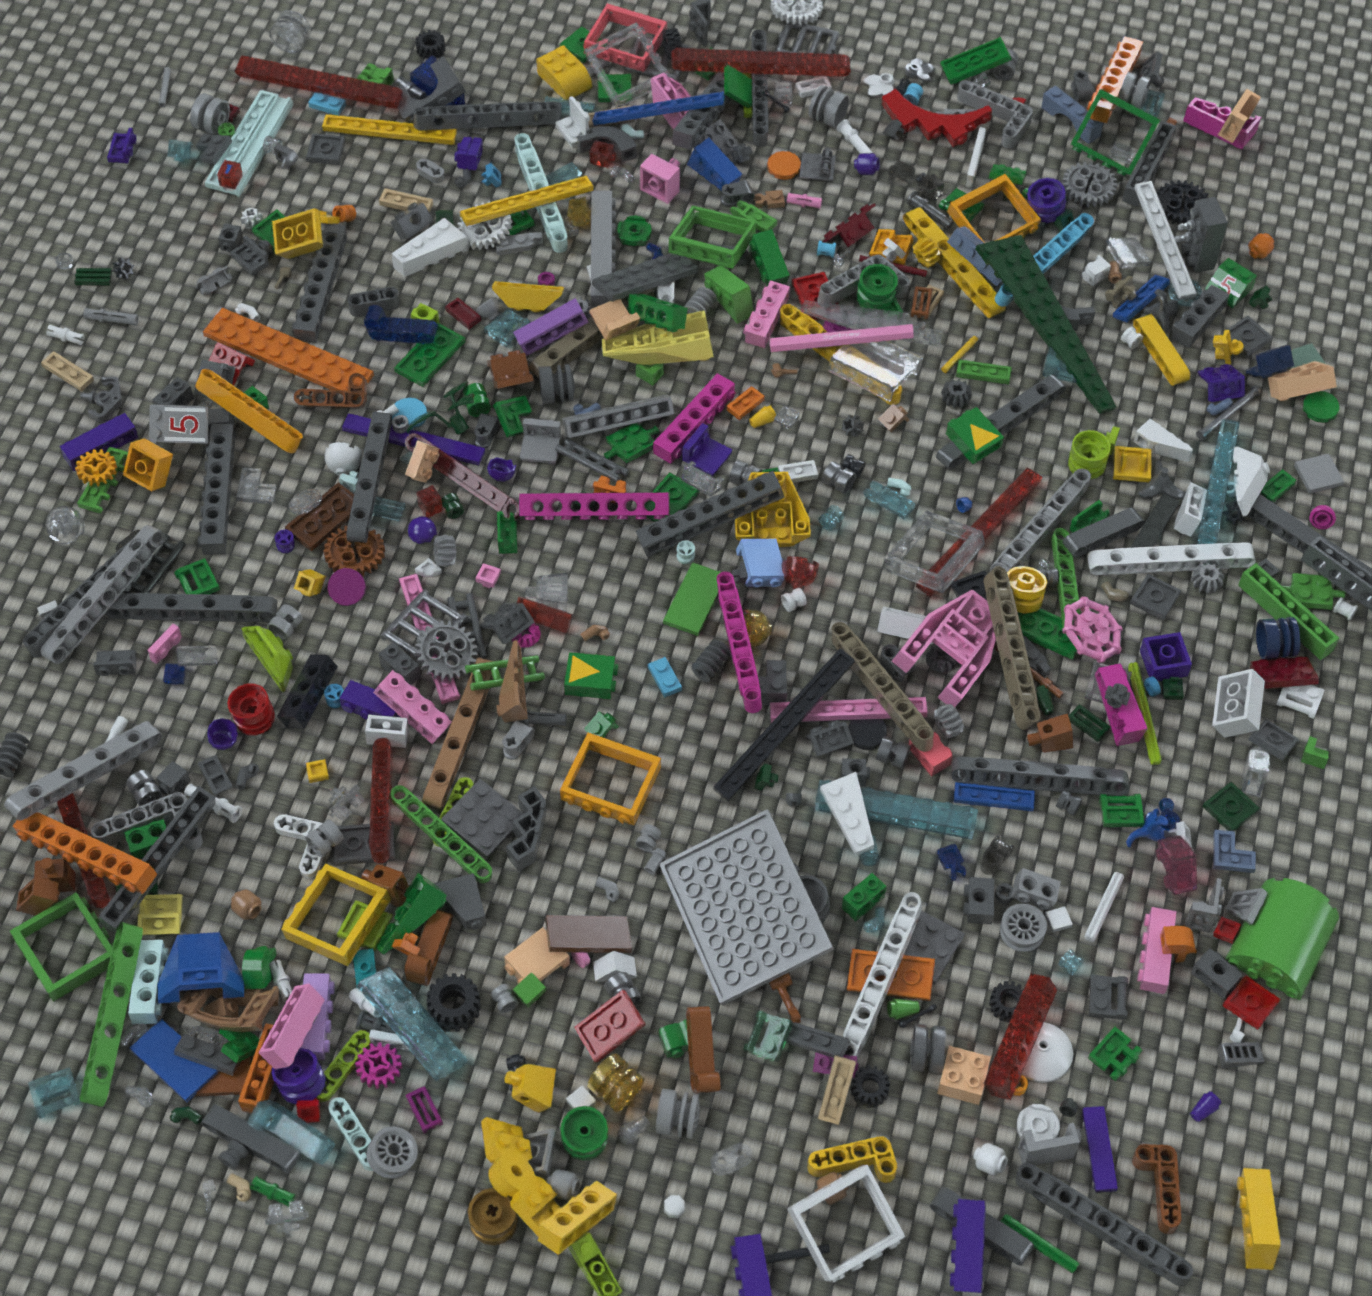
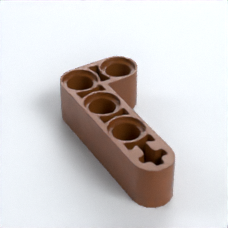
M353 373L348 380V390L298 389L294 393V400L297 404L304 407L359 409L364 407L367 402V379L360 373ZM357 377L362 378L360 386L354 385V380ZM304 393L305 396L312 397V400L304 399L302 401L299 398ZM320 394L325 395L323 403H318L317 397ZM339 394L343 395V402L337 404L335 397ZM356 395L361 396L362 400L359 404L353 403V398Z
M437 910L427 920L417 945L420 948L418 955L409 954L406 960L405 975L407 981L424 986L429 985L451 928L453 914Z
M688 1007L686 1009L691 1089L695 1093L719 1092L721 1085L719 1073L715 1071L710 1007Z
M1141 1144L1133 1155L1132 1163L1138 1170L1154 1171L1158 1228L1164 1234H1173L1181 1222L1176 1150L1169 1145ZM1139 1155L1147 1156L1148 1160H1142ZM1161 1155L1167 1156L1170 1161H1164ZM1162 1176L1169 1177L1172 1182L1164 1181ZM1163 1197H1169L1173 1203L1165 1202Z

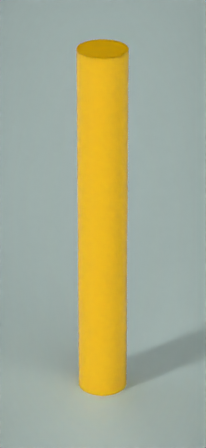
M972 336L941 370L947 373L978 341V338Z

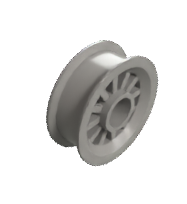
M1016 904L1008 908L1003 914L1000 924V935L1004 943L1008 947L1021 952L1032 951L1039 947L1044 940L1047 930V921L1044 914L1038 908L1029 904ZM1019 926H1025L1027 929H1021Z
M394 1126L378 1131L367 1148V1160L372 1170L378 1175L390 1179L405 1175L416 1161L418 1155V1147L414 1137L405 1129ZM388 1150L395 1151L396 1155H391Z

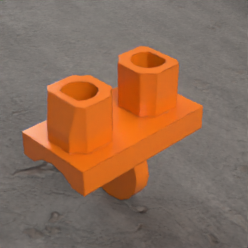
M600 476L599 480L593 483V493H626L627 486L625 481L618 480L616 485L612 486L609 485L610 479L608 477Z

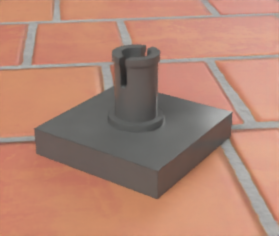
M1156 51L1135 67L1134 73L1137 74L1136 85L1140 77L1146 76L1151 78L1150 83L1152 82L1157 88L1162 86L1164 78L1159 76L1162 53Z

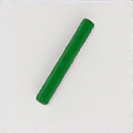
M1005 1214L1000 1222L1030 1240L1035 1249L1070 1273L1076 1271L1079 1266L1078 1261L1010 1215Z

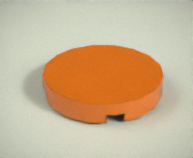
M788 151L772 154L767 163L768 172L771 175H775V178L782 180L794 178L800 172L801 167L799 157Z

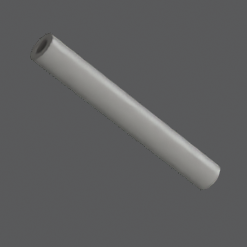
M169 67L164 68L159 99L160 107H165L171 73Z

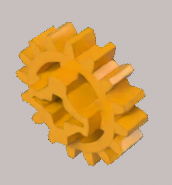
M93 449L91 454L87 451V456H80L81 461H76L77 467L75 469L79 480L82 479L84 484L89 482L90 486L94 483L100 486V482L107 484L106 480H112V474H116L117 464L114 456H111L110 452L104 454L103 449L99 452Z

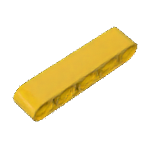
M1150 314L1134 319L1133 327L1137 333L1143 335V344L1170 385L1173 386L1190 380L1191 376L1188 367L1155 317Z

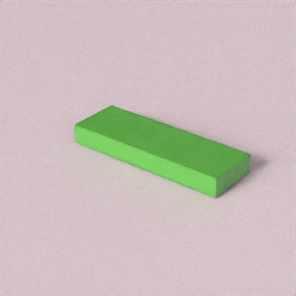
M958 360L956 377L1009 385L1012 367Z

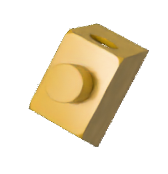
M525 1064L517 1068L515 1072L508 1071L505 1075V1083L513 1085L511 1096L514 1100L540 1113L551 1108L556 1069Z

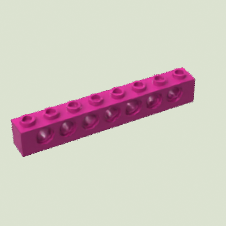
M670 493L519 494V516H524V520H535V516H543V520H554V516H561V520H572V516H580L581 520L591 519V516H598V519H610V516H617V519H628V516H636V519H647V515H654V519L665 518V515H670ZM541 501L544 505L541 512H537L534 508L535 503ZM556 501L562 504V509L559 512L553 509V504ZM575 501L581 504V508L577 512H574L571 508L572 503ZM593 501L599 503V509L596 512L590 509V504ZM611 501H616L618 504V509L614 512L608 508ZM629 501L636 502V510L631 512L627 509ZM648 501L655 503L653 511L646 510L645 505Z

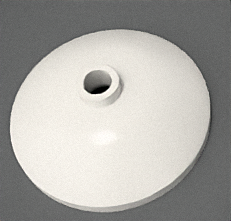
M1032 1022L1022 1026L1015 1032L1010 1042L1009 1056L1014 1068L1021 1075L1031 1081L1047 1083L1061 1078L1069 1070L1073 1060V1048L1067 1035L1058 1027L1045 1022ZM1040 1044L1046 1045L1047 1048H1041Z

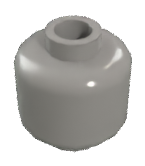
M558 1169L554 1171L552 1176L549 1175L546 1181L553 1191L557 1193L554 1198L569 1201L578 1194L580 1180L577 1179L576 1174L573 1172Z

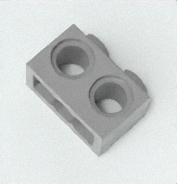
M1022 868L1015 877L1011 897L1021 903L1035 905L1041 910H1050L1057 903L1061 881Z

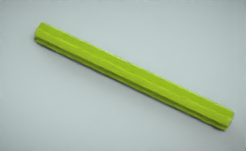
M1137 662L1129 663L1128 671L1134 696L1148 728L1144 733V739L1150 764L1159 765L1161 763V755L1140 667Z

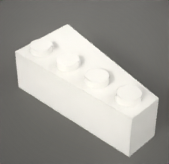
M443 218L391 253L393 268L406 277L425 269L424 266L429 264L435 265L439 263V260L446 257L452 258L461 251L464 253L468 251L467 236L447 219Z

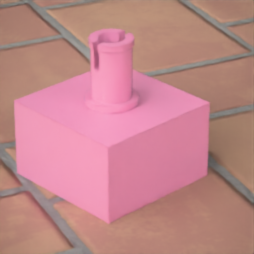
M651 154L640 165V190L669 204L680 192L679 161L677 159L674 161V158H671L667 162Z

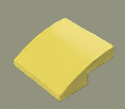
M146 895L140 903V914H138V927L143 928L142 935L180 934L183 895Z

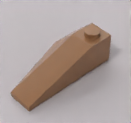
M517 640L513 641L499 695V705H497V714L499 717H502L504 723L528 719L522 651Z

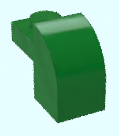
M260 946L256 949L246 950L242 962V976L245 989H265L271 982L272 975L269 964L277 956L276 948Z

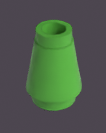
M892 999V1001L887 1003L888 1016L895 1020L919 1013L920 1011L918 1001Z

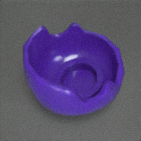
M499 457L491 459L487 466L490 477L498 482L510 480L516 470V465H513L511 459L506 460Z
M420 516L414 518L408 525V536L414 543L431 542L432 538L437 535L436 525L428 517Z
M220 718L214 720L208 727L207 737L209 744L217 750L232 748L237 740V726L229 719Z

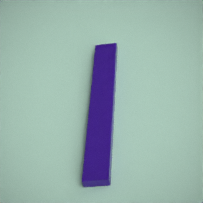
M348 413L342 425V431L367 437L371 419ZM393 424L391 425L388 443L406 447V437L411 433H416L458 461L479 466L485 454V448L412 429L408 434L407 432L397 433L393 430ZM414 438L411 441V446L414 448L417 443V438Z

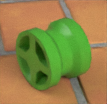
M223 123L218 127L219 135L232 138L235 133L234 126L231 123Z

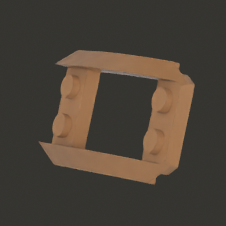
M274 986L272 990L245 989L244 987V997L228 998L236 1001L237 1005L246 1007L239 1018L215 1016L200 1011L209 995L218 999L223 996L222 988L187 990L177 1005V1009L190 1018L214 1028L234 1032L263 1031L262 1021L272 1006H278L279 989L278 986Z

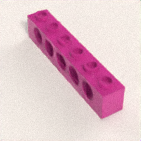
M717 373L653 442V454L670 464L675 459H678L682 454L683 446L702 423L710 424L714 416L724 409L725 404L734 398L735 383Z

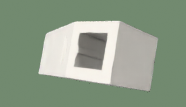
M1149 419L1136 431L1134 443L1141 448L1151 449L1153 454L1185 462L1190 461L1193 449L1152 419Z

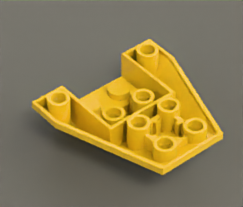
M788 471L774 472L785 498L735 519V537L737 540L776 539L778 547H791L811 537L810 518ZM751 472L748 481L769 472Z

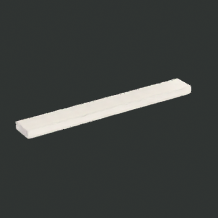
M1152 181L1135 184V191L1178 299L1195 297L1197 294L1175 242Z

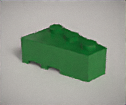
M773 230L753 234L748 250L761 274L762 281L766 286H768L770 281L780 284L787 283L790 275Z

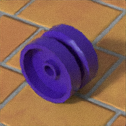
M1043 178L1033 182L1029 187L1027 193L1028 204L1039 216L1040 222L1049 223L1056 221V218L1066 209V193L1062 183L1053 178Z
M299 1048L290 1067L279 1069L272 1067L273 1080L278 1086L282 1097L287 1102L297 1104V1101L313 1100L320 1095L325 1087L326 1078L324 1072L319 1065L316 1055L309 1049Z

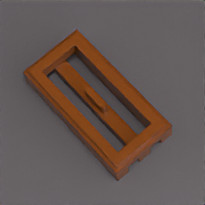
M915 286L910 317L918 315L917 318L925 316L924 319H928L932 288ZM918 291H921V298L918 311L915 310ZM925 292H928L926 311H922Z

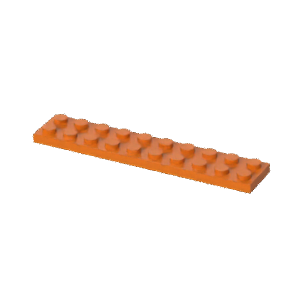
M225 308L220 309L203 331L204 336L330 390H348V380L353 373H360L365 376L367 384L374 376V372L368 368ZM357 377L354 380V385L360 386L362 378ZM356 395L353 400H356L359 395Z

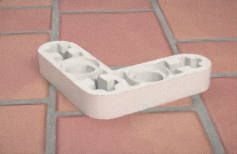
M279 815L274 820V826L278 834L305 840V837L313 830L318 831L319 826L322 824L289 815ZM284 822H287V825H284L283 828L280 827ZM302 825L308 827L305 833H299L297 829ZM308 844L299 864V869L304 878L311 879L319 871L324 856L312 855ZM310 860H312L313 869H309V871H306L305 868L309 867Z

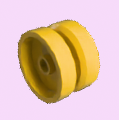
M1026 566L1010 569L1007 574L1017 612L1032 613L1038 611L1042 607L1047 585L1045 575L1034 568Z

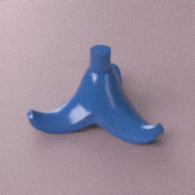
M1158 809L1149 812L1145 816L1144 826L1133 831L1128 836L1126 844L1129 848L1132 846L1133 841L1138 838H1148L1159 842L1162 847H1166L1169 844V841L1164 837V831L1161 826H1167L1168 820L1166 817L1159 815Z

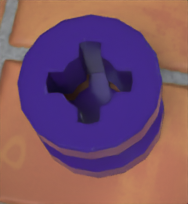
M280 530L276 533L275 542L278 551L281 553L292 552L295 548L292 532Z

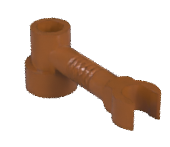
M786 973L769 982L772 991L778 990L792 1022L799 1023L801 1022V1016L786 990V987L793 985L789 973Z

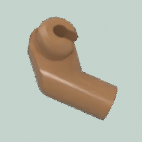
M592 625L580 635L586 642L593 636H599L602 640H606L609 638L610 633L605 626Z

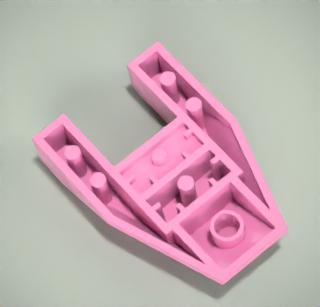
M970 590L929 613L891 662L907 673L931 642L936 644L962 665L937 697L946 705L951 704L955 708L991 660L996 638L987 600L974 590Z

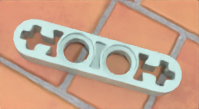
M341 1097L334 1098L329 1103V1111L333 1120L362 1166L368 1171H373L367 1162L365 1154L371 1139L347 1101ZM336 1105L342 1107L345 1116L341 1117L339 1111L335 1109ZM354 1121L356 1124L352 1130H346L343 1128L345 1122ZM364 1138L366 1144L363 1147H356L354 1145L355 1140Z

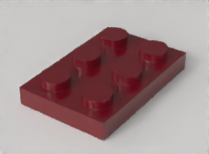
M1308 657L1260 659L1250 662V669H1253L1265 681L1264 689L1316 685L1319 682V677Z

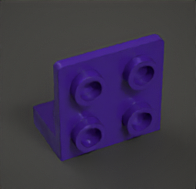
M1223 364L1217 368L1206 367L1198 371V375L1208 383V400L1210 402L1245 396V376L1230 364Z
M702 423L683 446L682 460L714 476L732 454V449L709 438V426Z

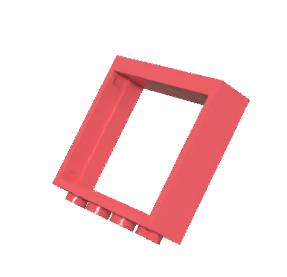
M607 3L584 41V54L645 72L662 43V32L667 30V21ZM609 21L655 35L643 57L596 43Z

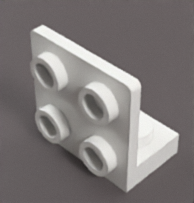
M572 96L569 97L570 116L555 122L556 128L571 148L578 146L577 137L590 133V117L586 111L584 112L579 101H576Z

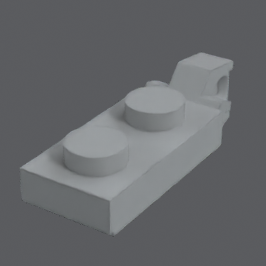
M541 232L505 236L506 239H500V244L494 243L497 255L531 250L535 245L543 244Z

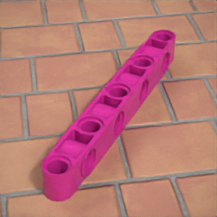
M721 572L716 577L718 597L740 694L745 710L749 713H757L762 708L761 690L738 590L735 586L733 575L730 572Z

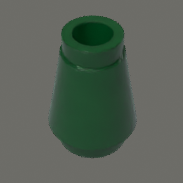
M1045 685L1035 688L1039 709L1043 712L1044 716L1052 714L1055 710L1049 689H1046Z

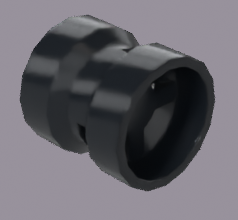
M848 454L842 463L843 470L847 468L856 473V478L861 476L866 465V461L857 460L851 454Z

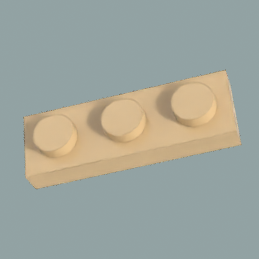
M386 188L379 199V205L403 211L408 210L407 207L414 202L417 204L424 203L429 212L433 206V199Z
M54 351L41 362L42 367L81 392L94 381L92 375Z
M835 1055L818 1119L839 1125L856 1061Z

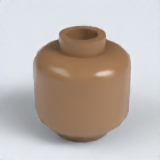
M244 889L232 896L231 909L240 918L249 920L256 918L260 914L262 909L261 900L250 890Z
M831 1172L818 1179V1189L815 1192L841 1178L842 1175ZM846 1187L825 1199V1202L828 1205H833L844 1199L849 1188Z

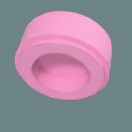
M571 952L573 960L579 967L585 968L590 964L588 953Z

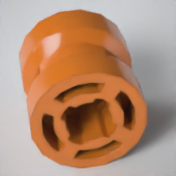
M350 204L344 206L337 205L333 208L332 216L340 217V223L352 222L356 218V209Z

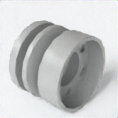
M824 85L819 86L809 106V118L816 119L819 122L824 120V124L837 128L848 110L849 95L839 91L834 93L832 88Z
M662 1088L655 1133L670 1136L673 1126L677 1127L678 1137H682L684 1128H687V1138L693 1139L700 1116L699 1094L693 1093L691 1103L688 1102L689 1092L684 1093L682 1101H677L676 1090Z

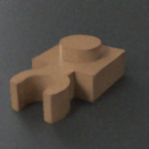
M782 190L765 191V195H754L756 208H761L764 205H767L768 209L785 207Z

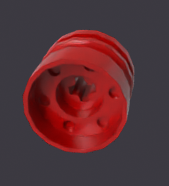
M247 683L238 686L228 697L227 705L229 712L241 733L259 735L271 728L275 721V711L266 690L262 686L255 683Z

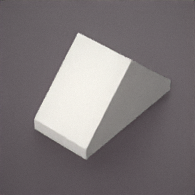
M612 951L593 962L595 983L606 982L609 978L621 972H627L631 979L637 978L635 959L632 956Z

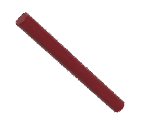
M860 255L859 262H863L870 257ZM891 262L901 272L923 277L927 276L928 270Z

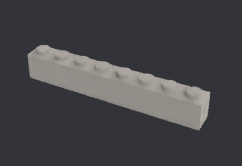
M591 191V303H593L594 307L611 301L592 286V279L615 272V263H612V260H616L615 249H612V247H616V240L612 234H616V226L612 221H616V212L612 211V208H616V198H612V191Z

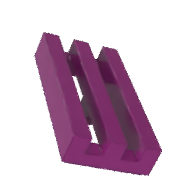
M425 1086L405 1095L423 1134L427 1133L429 1129H435L437 1125H443V1121ZM420 1093H423L436 1119L435 1121H432L419 1095ZM414 1096L428 1122L426 1125L412 1100Z

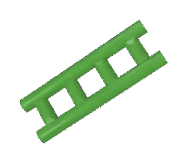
M539 656L522 657L523 665L527 666L529 675H524V683L544 680V673H537L534 663H539ZM509 659L466 665V673L473 672L475 683L470 684L471 690L501 687L504 678H501L499 668L507 667ZM491 670L494 680L483 681L481 671Z

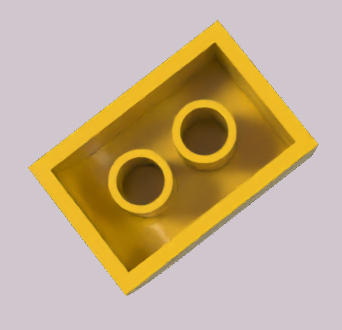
M564 45L536 59L537 74L565 102L569 100V97H576L592 88V80L587 69Z
M313 208L272 221L275 255L290 259L323 247L320 211Z

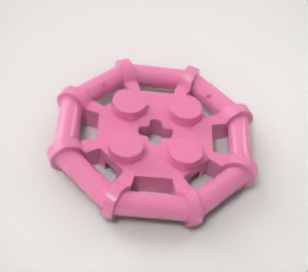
M1081 597L1080 600L1064 607L1065 621L1064 628L1062 629L1063 633L1071 640L1079 655L1083 654L1096 659L1099 663H1104L1106 659L1115 654H1120L1122 650L1120 646L1122 626L1118 625L1108 610L1109 607L1107 605L1103 606L1089 600L1088 597ZM1079 608L1082 612L1080 615L1076 612ZM1089 608L1098 611V613L1096 614L1090 611ZM1110 634H1113V642L1110 641ZM1104 646L1107 650L1104 652L1101 647Z

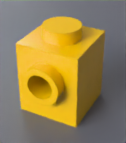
M312 569L299 571L293 589L308 597L320 594L326 576Z

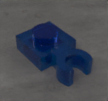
M955 843L936 851V855L944 870H951L950 877L953 881L957 878L955 872H960L963 877H966V869L961 865L964 860Z

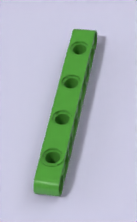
M121 922L116 931L80 1094L81 1102L99 1107L104 1106L108 1097L143 934V928ZM122 950L127 952L128 957L123 955ZM114 989L118 991L119 997L114 994ZM105 1029L110 1032V1038L105 1035ZM96 1070L101 1073V1079L96 1076Z

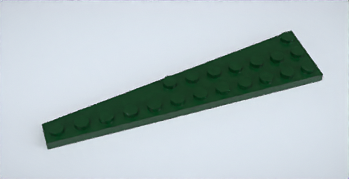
M1022 235L978 244L975 250L987 266L990 265L996 278H1000L1004 283L1005 290L1014 296V302L1021 308L1023 314L1048 347L1053 348L1059 361L1062 360L1067 367L1066 371L1069 375L1072 374L1077 380L1076 384L1084 392L1099 414L1113 411L1117 407Z

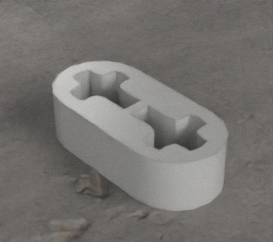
M428 159L417 161L416 168L419 175L433 183H441L444 180L445 175L442 167Z

